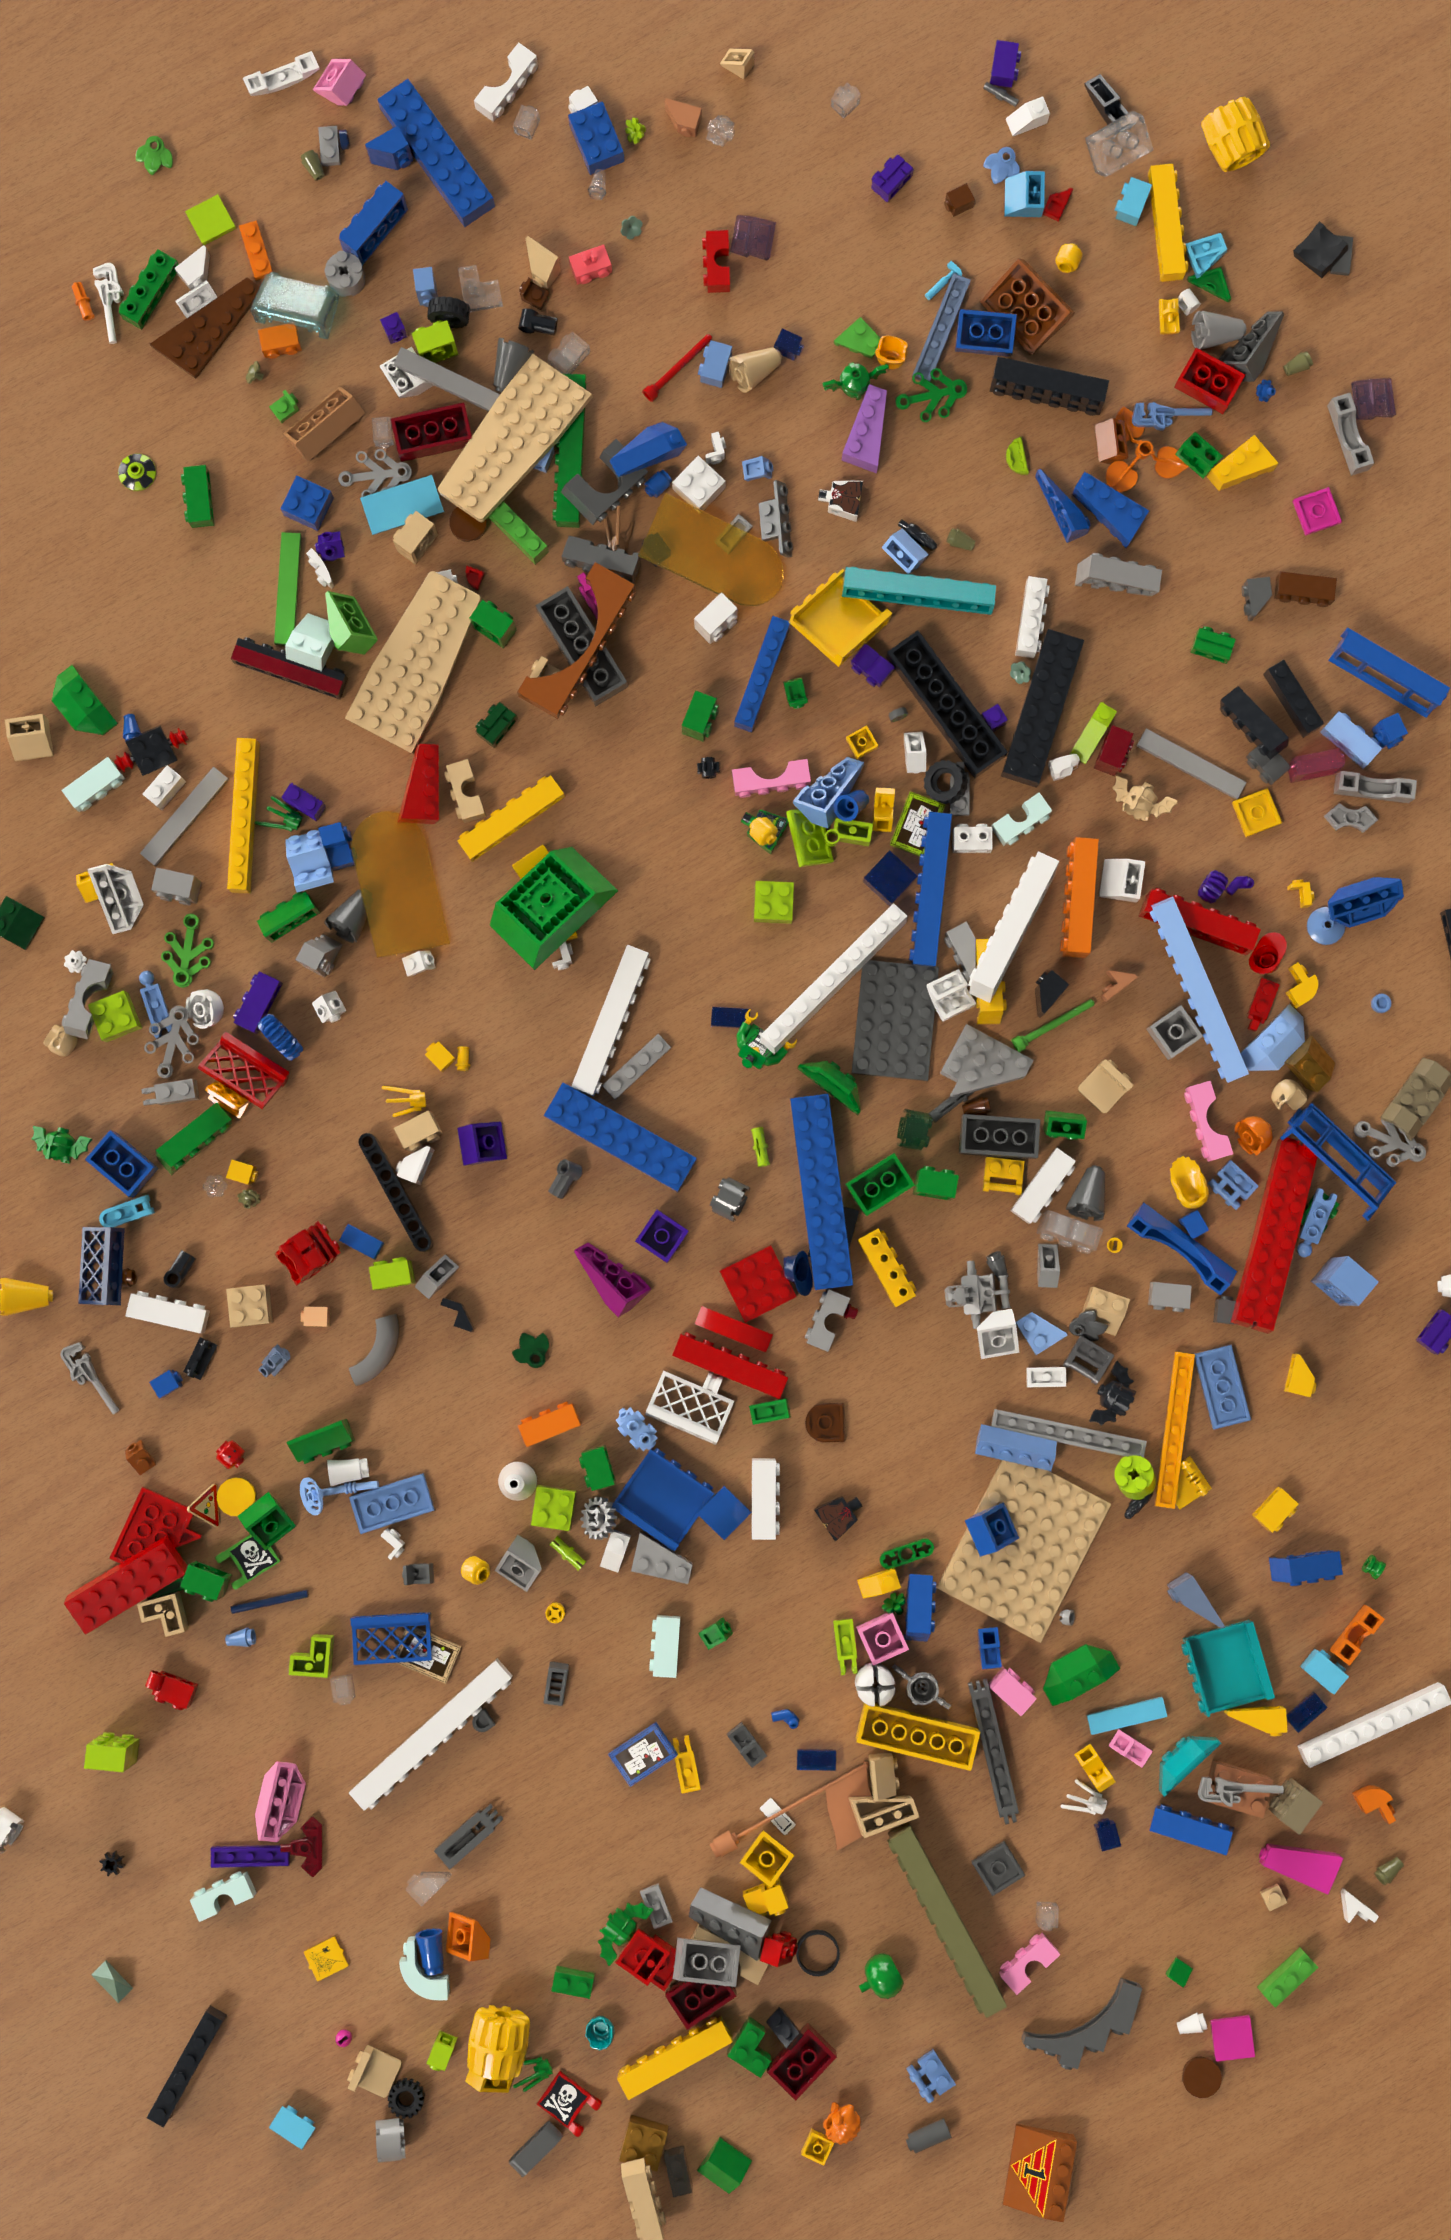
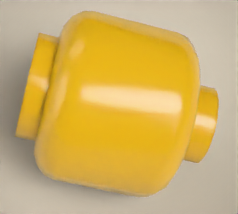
M1064 244L1059 249L1055 263L1058 269L1064 273L1074 272L1079 267L1083 253L1076 244Z
M758 817L750 824L749 834L759 845H771L776 841L778 829L767 817Z
M472 1556L464 1561L461 1567V1574L465 1580L479 1585L489 1578L490 1567L486 1561Z

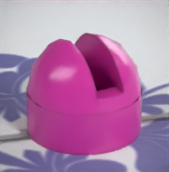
M340 2030L335 2038L336 2044L339 2047L348 2046L352 2040V2035L348 2030ZM347 2036L348 2039L341 2043L340 2040Z

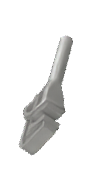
M81 1342L63 1348L60 1356L70 1370L71 1380H76L80 1385L85 1384L87 1380L92 1382L112 1414L114 1415L120 1411L98 1379L91 1356L86 1353L81 1359L75 1360V1362L72 1357L77 1356L78 1352L85 1349Z
M1202 1777L1198 1796L1205 1802H1220L1232 1807L1233 1803L1241 1801L1238 1794L1242 1792L1283 1794L1284 1787L1280 1785L1242 1784L1225 1780L1221 1777H1215V1791L1217 1792L1215 1794L1209 1793L1213 1792L1211 1788L1212 1778Z

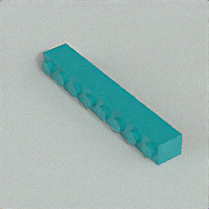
M857 567L845 568L842 597L992 615L996 594V585L988 583L957 581L950 578L940 579L932 576L924 577L914 574H900L893 571L883 572L875 569H859Z

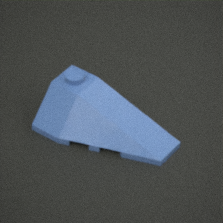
M846 757L832 767L831 772L827 775L818 777L816 782L810 787L808 785L804 787L793 800V804L811 823L829 828L837 817L834 812L835 800L839 796L850 793L864 766V762Z

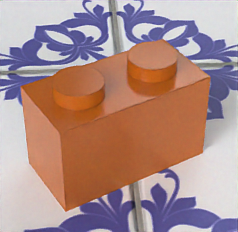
M295 322L258 330L261 349L265 358L274 359L279 357V355H294L298 351H302Z

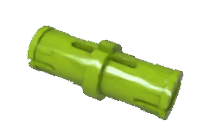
M763 1127L751 1129L754 1140L753 1150L756 1151L758 1167L770 1165L767 1153L768 1144L765 1142Z
M557 1536L554 1540L560 1546L554 1541L551 1542L550 1546L562 1555L561 1558L563 1560L566 1559L579 1571L581 1566L576 1561L582 1565L587 1561L574 1552L572 1546L569 1547Z

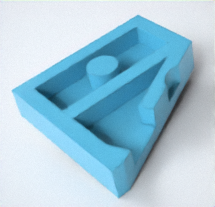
M1221 233L1186 243V253L1196 278L1201 277L1227 252V247Z

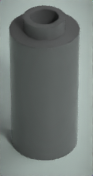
M943 2118L909 2133V2138L906 2139L909 2150H914L916 2154L952 2138Z

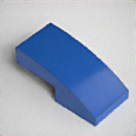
M347 1224L339 1239L340 1242L375 1260L384 1245V1242L350 1224Z

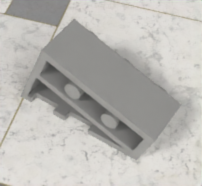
M640 1531L631 1571L688 1584L693 1563Z

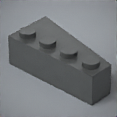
M701 1887L690 1905L689 1917L728 1943L740 1945L742 1952L756 1961L759 1960L765 1937L769 1936L772 1920Z

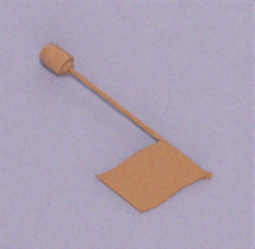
M864 1761L863 1765L738 1835L735 1832L731 1834L730 1831H727L716 1837L710 1843L714 1855L718 1858L738 1849L739 1838L823 1791L826 1793L827 1810L835 1833L836 1851L859 1839L862 1835L848 1797L871 1796L867 1777L869 1763Z

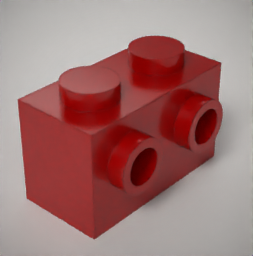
M780 1931V1933H773V1935L765 1937L760 1961L775 1967L791 1963L798 1949L796 1945L797 1938L791 1937L792 1934L786 1931Z

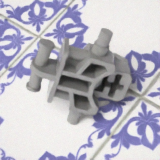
M967 1261V1276H962L961 1285L948 1286L945 1289L946 1305L949 1307L964 1306V1313L966 1315L971 1314L973 1329H976L980 1325V1314L982 1312L997 1311L996 1295L1001 1294V1309L1011 1308L1009 1303L1010 1290H1008V1275L998 1276L1000 1279V1290L995 1291L994 1274L979 1276L975 1269V1261Z

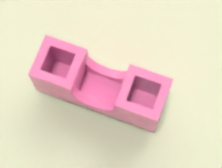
M1043 1933L1034 1935L1026 1948H1020L1015 1953L1013 1960L1010 1962L1006 1961L1000 1967L1001 1971L999 1974L1016 1995L1031 1983L1029 1976L1025 1973V1967L1030 1961H1039L1047 1968L1060 1956L1058 1949Z

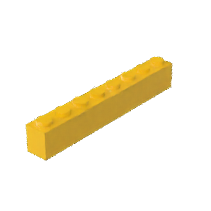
M237 738L227 883V889L232 893H251L260 743L256 739Z

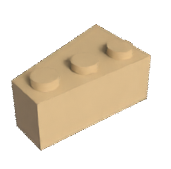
M910 1795L892 1796L879 1801H874L873 1796L848 1797L860 1833L864 1838L919 1818L914 1800Z

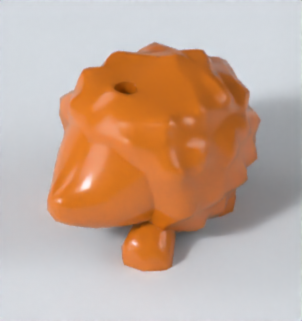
M833 2102L831 2113L823 2123L827 2138L832 2140L833 2143L840 2145L853 2141L860 2131L861 2118L854 2111L853 2105L849 2104L839 2107L838 2103Z

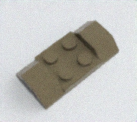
M1422 1058L1380 1118L1393 1123L1405 1132L1407 1138L1412 1141L1450 1088L1451 1073L1436 1061Z

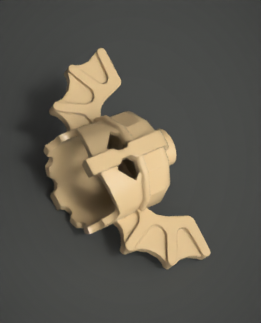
M1116 776V784L1113 786V790L1117 793L1116 801L1124 802L1122 811H1126L1128 815H1133L1136 820L1142 819L1147 821L1150 814H1153L1158 819L1163 813H1171L1172 808L1178 804L1177 800L1170 797H1165L1160 803L1156 804L1158 797L1153 792L1154 786L1149 783H1144L1143 786H1133L1131 791L1128 792L1127 779Z

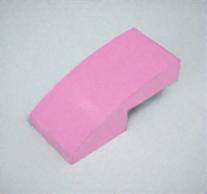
M1121 1730L1117 1731L1109 1744V1747L1143 1768L1153 1752Z

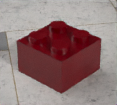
M1112 725L1106 734L1094 769L1115 776L1117 772L1121 773L1128 760L1125 755H1128L1135 742L1132 739L1134 733Z

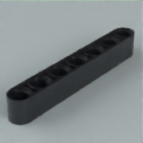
M370 1133L362 1134L358 1141L359 1146L414 1247L422 1252L429 1251L433 1246V1240L378 1139ZM367 1137L373 1139V1144L370 1147L364 1146V1140ZM376 1154L382 1156V1161L379 1164L373 1162V1157ZM388 1170L391 1172V1178L388 1181H384L382 1174ZM395 1187H398L401 1191L397 1198H393L391 1195V1191ZM403 1204L409 1205L410 1211L408 1214L403 1215L400 1208ZM412 1221L419 1223L417 1231L413 1232L410 1230L409 1226ZM421 1238H426L428 1240V1245L426 1248H421L419 1246V1240Z

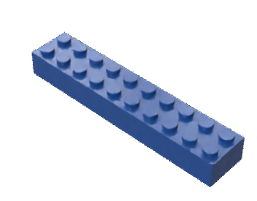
M829 1094L790 1098L815 1290L852 1286L853 1279Z

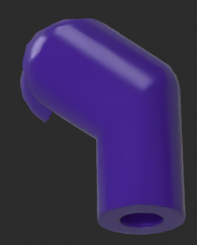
M1237 876L1225 891L1232 896L1238 888H1252L1254 880L1248 876Z

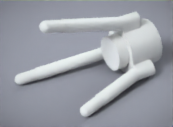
M1076 1779L1075 1783L1094 1797L1090 1796L1089 1800L1067 1794V1798L1086 1804L1088 1808L1064 1804L1061 1805V1808L1102 1815L1106 1809L1107 1800L1102 1798V1794L1095 1792Z

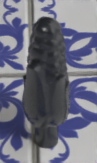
M903 519L900 520L898 526L905 530L917 543L931 550L937 548V543L918 525L908 524Z
M1153 1492L1143 1499H1132L1124 1513L1125 1518L1131 1519L1136 1513H1139L1151 1500Z

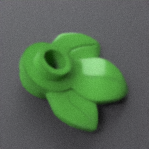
M158 136L149 137L145 145L139 147L136 151V161L144 162L145 168L150 175H154L161 165L172 168V154L164 147L163 140ZM154 142L157 143L156 149H152L151 147L152 143Z

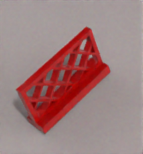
M226 1031L221 1036V1040L198 1065L199 1070L262 1110L278 1090L284 1087L290 1074L289 1071ZM222 1048L228 1052V1056L218 1057L217 1051ZM233 1060H241L244 1062V1066L234 1067ZM220 1061H230L231 1067L221 1068ZM209 1062H216L218 1069H210L205 1065ZM249 1070L258 1071L260 1077H250ZM246 1071L247 1078L237 1079L236 1072ZM232 1072L234 1079L227 1080L223 1077L222 1073ZM272 1080L277 1085L267 1088L265 1081ZM262 1081L263 1088L253 1089L252 1082ZM238 1083H249L250 1089L243 1090L239 1088ZM255 1093H265L266 1098L261 1102L255 1098Z

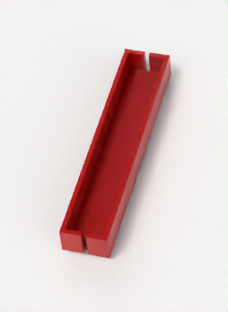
M1288 1137L1283 1141L1279 1139L1276 1144L1231 1323L1247 1328L1252 1325L1251 1329L1267 1334L1274 1331L1318 1158L1304 1143L1299 1145L1300 1141Z

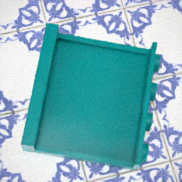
M1246 1620L1225 1626L1224 1628H1217L1182 1638L1184 1644H1181L1184 1656H1188L1189 1660L1187 1669L1190 1675L1193 1674L1195 1681L1192 1682L1195 1694L1198 1693L1200 1701L1197 1702L1200 1712H1204V1715L1210 1717L1212 1713L1261 1699L1270 1700L1275 1698L1253 1621Z

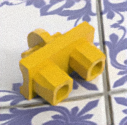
M1159 299L1160 334H1179L1178 299Z

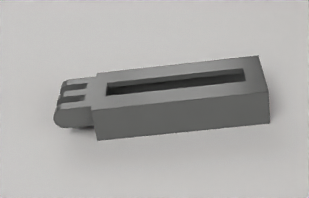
M489 1804L482 1811L479 1809L435 1848L434 1852L449 1870L495 1830V1826L503 1820L502 1816H499L496 1820L493 1819L498 1814L497 1810H494L491 1814L488 1813L493 1808L492 1804ZM474 1826L477 1831L483 1826L486 1827L478 1835H475L471 1830Z

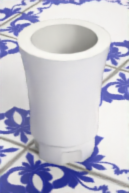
M359 1458L327 1460L331 1487L369 1477L367 1458L360 1460Z

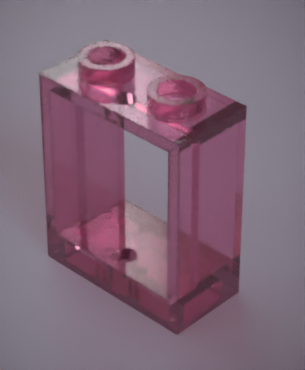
M1340 748L1294 757L1288 763L1291 767L1288 770L1290 782L1295 783L1335 775L1344 767L1345 756L1341 753Z

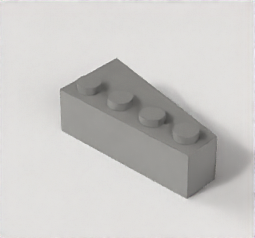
M1093 553L1078 563L1075 586L1082 587V584L1086 583L1091 584V588L1095 589L1107 586L1110 591L1117 592L1127 589V593L1153 596L1160 590L1162 570L1156 569L1153 565L1142 566L1138 565V562L1135 561L1124 562L1117 557L1106 558L1102 554Z

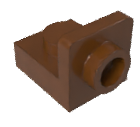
M531 278L523 282L519 289L521 300L539 310H542L550 295L548 290L534 284Z

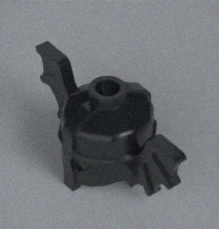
M1119 1361L1114 1363L1111 1373L1117 1378L1118 1382L1111 1381L1106 1385L1101 1384L1097 1391V1394L1100 1395V1405L1107 1410L1095 1409L1089 1419L1090 1422H1097L1101 1426L1107 1421L1116 1422V1414L1125 1416V1411L1130 1408L1129 1404L1133 1403L1135 1399L1133 1396H1135L1136 1391L1129 1388V1385L1134 1381L1128 1376V1368L1121 1366Z

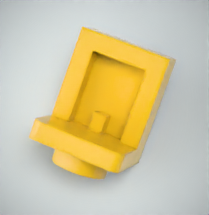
M1294 880L1292 884L1287 886V890H1299L1300 908H1308L1312 905V902H1314V892L1311 891L1310 882Z

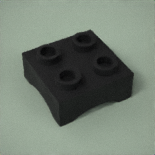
M1319 221L1307 238L1293 250L1294 257L1319 277L1323 278L1348 251V243L1334 235Z

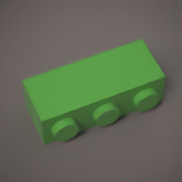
M1299 1947L1257 1988L1276 2008L1317 1970L1318 1966Z

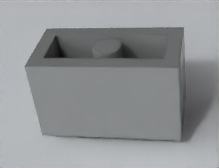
M1150 1282L1148 1305H1153L1155 1310H1165V1307H1173L1172 1311L1184 1312V1309H1190L1192 1286Z

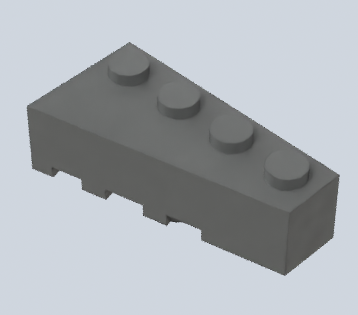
M568 536L561 556L562 562L570 568L579 567L584 572L589 573L596 562L635 584L641 566L639 553L633 552V555H629L625 550L619 548L616 551H612L607 545L598 544L593 546L594 543L592 541Z

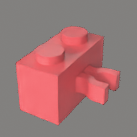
M604 244L569 256L570 267L577 285L587 284L592 279L604 278L612 273V265Z

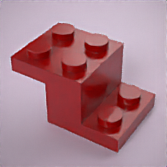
M638 1928L615 1963L646 1986L652 1982L665 1991L673 1980L676 1949L656 1934L651 1938Z

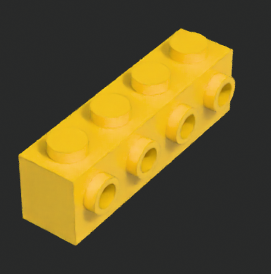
M878 1228L857 1241L894 1307H897L915 1297L914 1292L917 1290L912 1281H907L905 1277L907 1271L904 1266L897 1263L895 1258L898 1255L894 1248H889L886 1241L889 1239L884 1230L880 1231Z

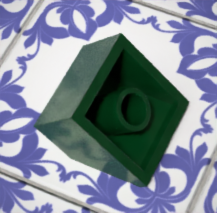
M5 896L0 905V936L27 950L45 917Z

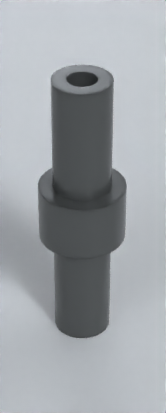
M988 82L983 87L984 90L995 95L996 99L1004 100L1014 107L1019 102L1017 98L1009 95L1001 87L997 88Z

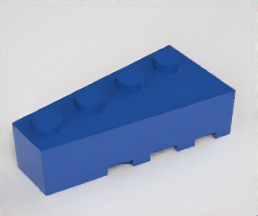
M1086 472L1083 473L1072 493L1088 511H1091L1097 517L1096 519L1101 524L1103 523L1110 530L1114 537H1117L1126 549L1149 513V510Z

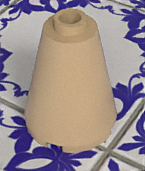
M771 347L732 356L729 358L731 361L728 362L731 378L733 381L737 380L739 383L737 387L740 391L747 393L781 364L782 355L778 349Z

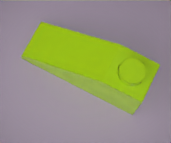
M1100 702L1069 755L1077 754L1080 762L1086 764L1117 711Z

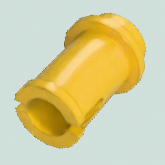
M457 1047L458 1055L455 1066L458 1071H468L469 1067H471L469 1064L470 1047Z

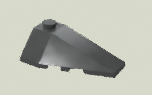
M1283 311L1266 312L1251 326L1252 330L1247 335L1238 339L1239 342L1233 348L1228 347L1219 358L1223 363L1245 374L1243 381L1254 382L1263 370L1283 319Z

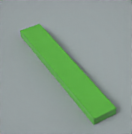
M281 532L275 645L285 646L292 631L295 629L301 548L300 533Z

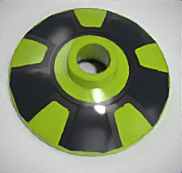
M131 454L120 463L118 476L126 488L133 491H141L147 489L154 482L156 468L152 460L146 455ZM135 467L139 468L136 473L133 472Z

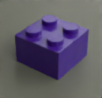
M656 1210L635 1242L668 1263L689 1231L659 1210Z

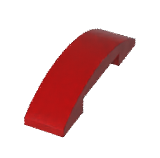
M701 1306L695 1324L763 1352L767 1351L773 1334Z

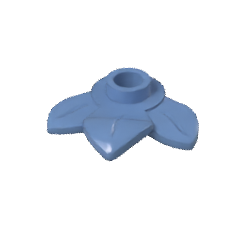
M1003 147L998 153L990 154L984 162L983 167L991 169L993 184H998L1006 177L1009 178L1020 172V167L1015 161V152L1010 147ZM1005 153L1010 155L1008 160L1003 159Z

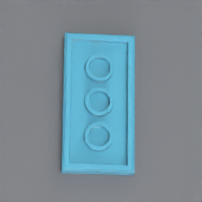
M432 475L360 498L372 535L405 525L406 518L410 514L413 515L415 511L425 518L444 512Z

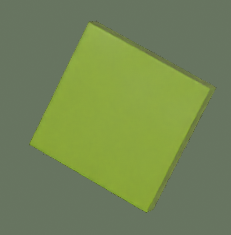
M218 194L185 211L203 245L236 229Z

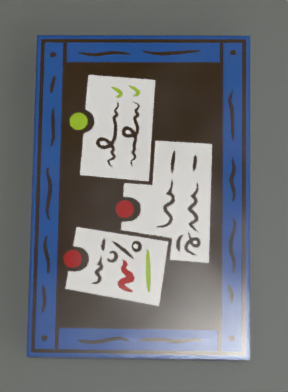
M657 1722L609 1752L608 1755L631 1787L677 1757L678 1753Z

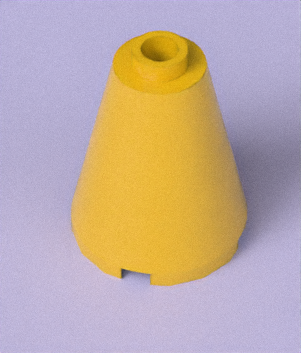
M0 1278L1 1316L49 1306V1302H53V1290H49V1286Z

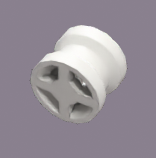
M709 1371L702 1389H709L714 1394H717L723 1376H716L713 1372Z

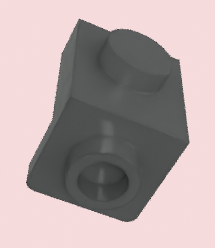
M433 1563L403 1566L402 1577L404 1585L434 1583Z

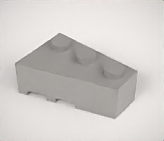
M321 934L320 938L315 937V940L311 939L305 942L295 960L305 968L325 978L327 974L330 975L334 968L333 962L343 944Z

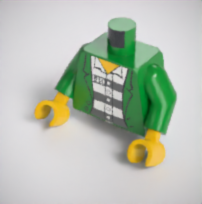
M749 1009L745 1014L746 1021L742 1022L736 1035L737 1047L740 1049L738 1055L743 1059V1066L746 1068L754 1066L757 1069H762L764 1066L779 1064L788 1053L787 1050L796 1046L797 1039L792 1044L787 1041L784 1046L773 1054L760 1042V1036L764 1030L755 1024L750 1025L758 1017V1012L754 1018L749 1017L751 1009Z

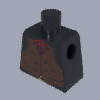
M841 1496L816 1507L814 1511L833 1540L837 1541L858 1521L854 1512L863 1506L857 1497L846 1503Z

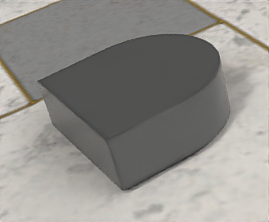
M486 1708L481 1710L472 1720V1725L478 1732H486L496 1725Z

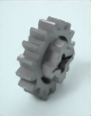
M590 1498L589 1503L584 1504L586 1509L581 1510L582 1514H584L580 1518L581 1521H584L581 1528H586L584 1534L589 1535L591 1539L603 1540V1538H608V1533H613L612 1526L616 1527L614 1519H617V1516H614L616 1508H611L613 1502H608V1498Z

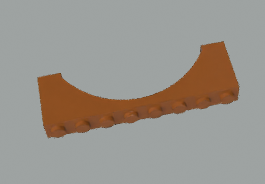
M596 562L585 578L586 583L593 590L598 608L596 631L589 647L576 662L562 671L537 678L526 676L517 691L520 698L556 719H559L560 715L564 716L568 709L567 703L570 699L573 700L578 692L576 688L580 682L583 683L587 678L588 673L586 672L588 668L594 666L598 658L596 657L597 653L605 648L607 644L606 638L609 634L612 635L617 627L615 623L618 618L624 616L627 610L625 608L627 603L632 602L636 596L635 584Z

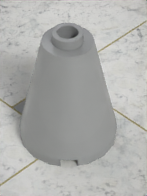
M1197 311L1192 320V325H1195V331H1191L1192 343L1195 348L1200 350L1241 339L1246 333V324L1242 319L1207 311Z

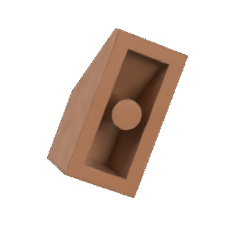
M666 98L665 111L677 132L685 137L692 136L696 138L702 118V108Z

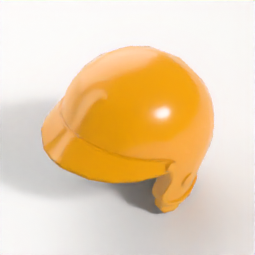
M882 336L875 351L881 365L888 364L890 370L900 368L907 359L908 343L898 337Z

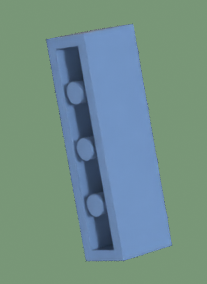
M981 1424L977 1435L975 1454L1051 1471L1056 1458L1057 1441Z

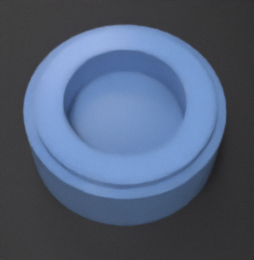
M1378 994L1372 998L1371 1007L1377 1013H1384L1390 1009L1391 999L1386 994Z

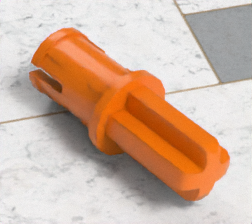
M81 282L73 283L72 289L76 298L75 303L79 306L83 320L93 319L95 316L89 303L90 298L87 297L83 284Z

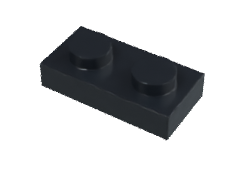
M780 2007L766 2021L783 2045L790 2051L804 2036Z

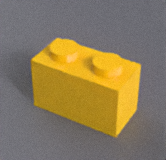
M1277 1487L1252 1516L1268 1531L1272 1533L1274 1531L1277 1532L1284 1525L1283 1521L1287 1516L1291 1517L1294 1515L1299 1504L1282 1488Z

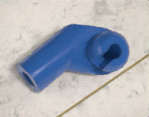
M785 1709L771 1712L773 1722L783 1720L792 1729L798 1727L799 1718L792 1711Z

